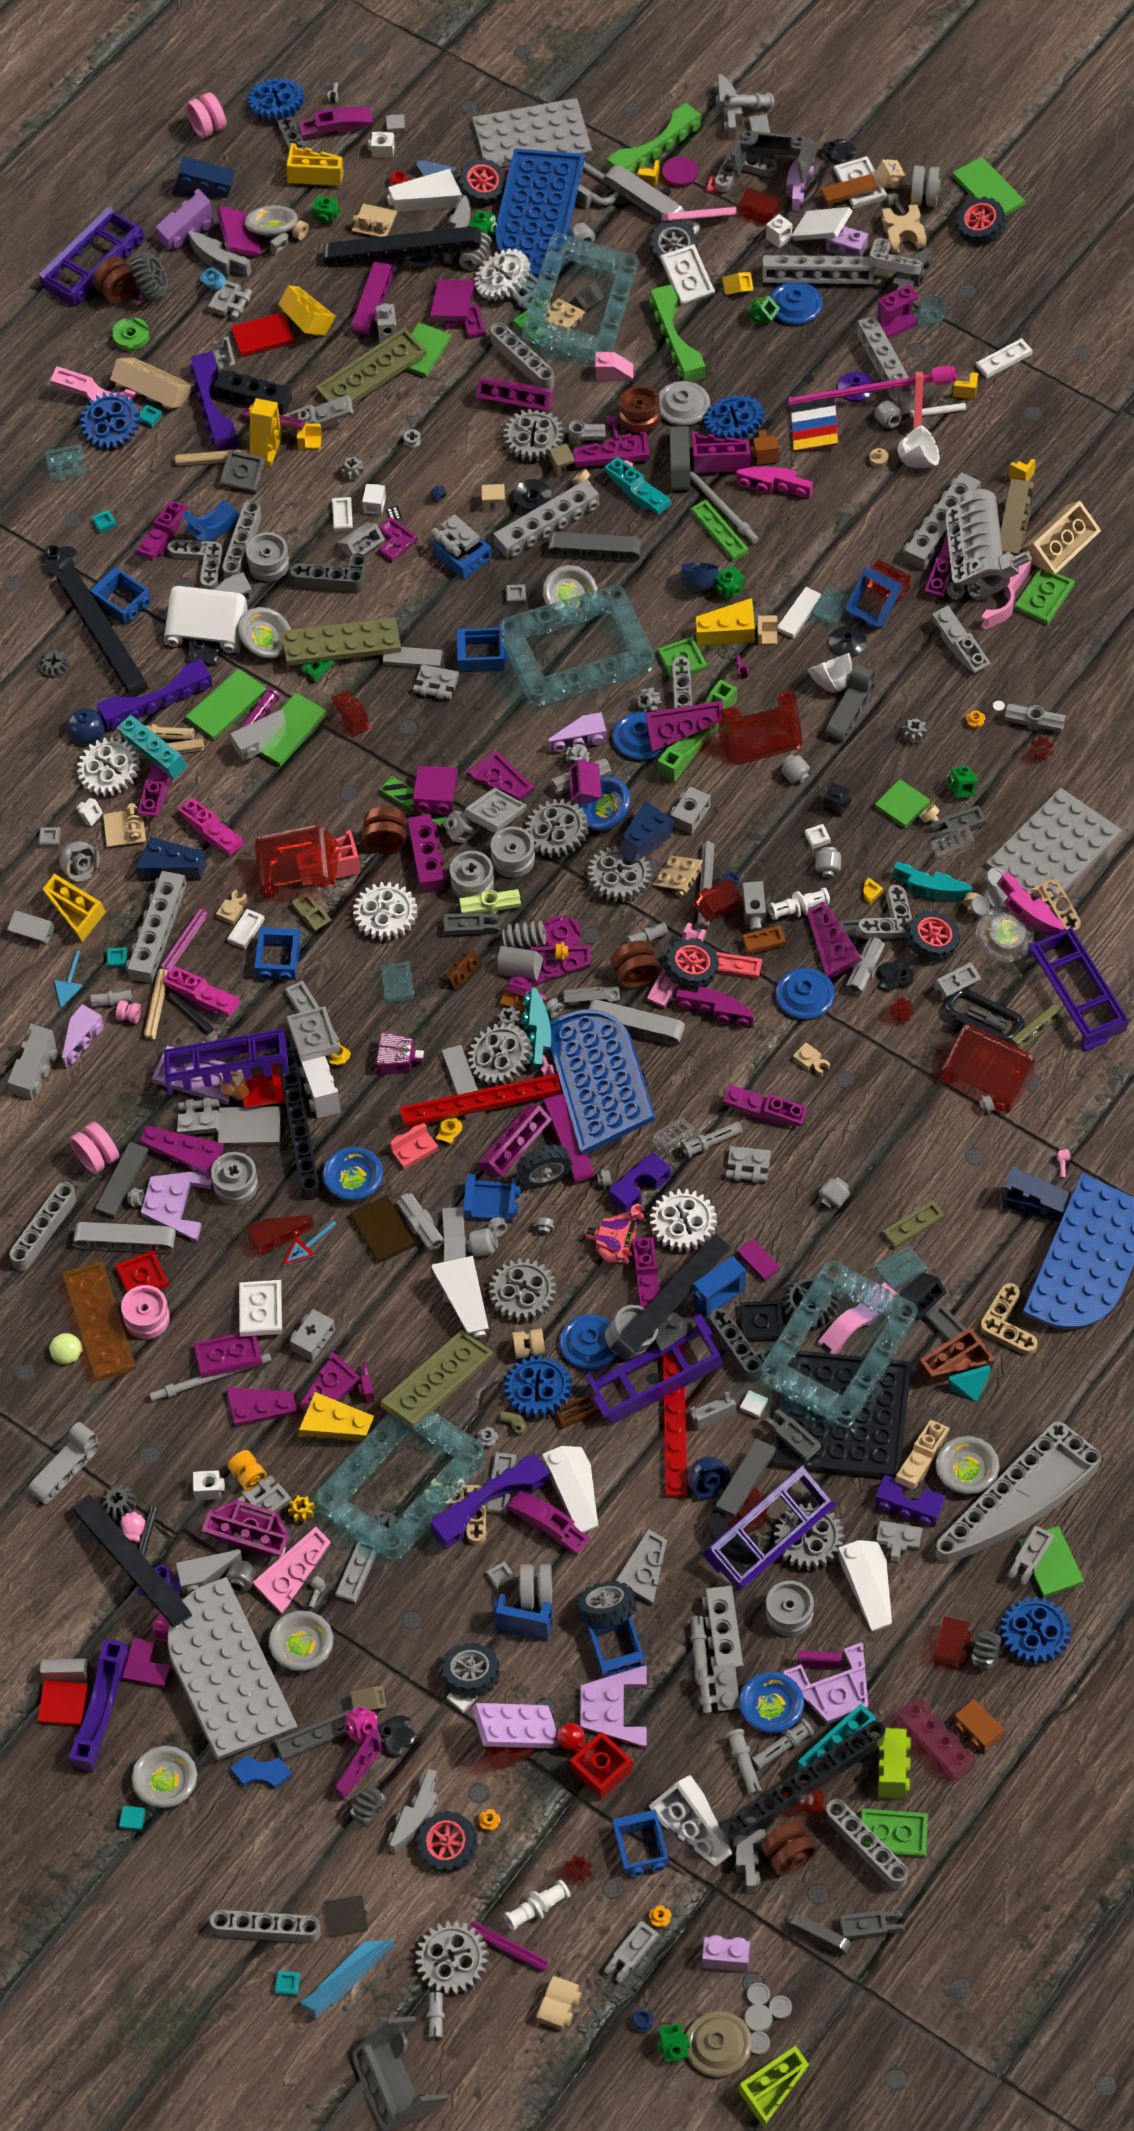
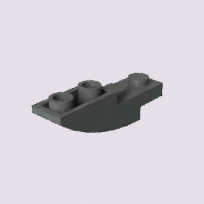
M927 247L911 258L922 262L921 273L909 274L898 272L892 282V292L908 284L912 288L914 286L919 287L921 280L926 278L927 267L932 265L933 256H931V248Z

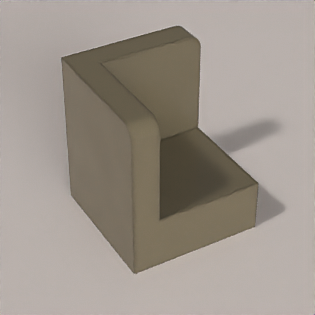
M567 443L549 449L550 462L557 476H561V467L574 463V457Z
M383 1686L351 1691L353 1709L363 1706L369 1710L387 1708Z

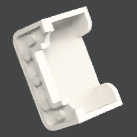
M183 586L173 587L168 605L164 634L165 645L175 647L182 644L183 638L220 642V647L225 652L240 653L242 640L239 636L238 624L242 615L248 611L246 598L242 594Z

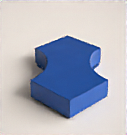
M247 1755L230 1768L243 1786L261 1782L276 1789L292 1777L291 1771L279 1757L273 1761L259 1762Z

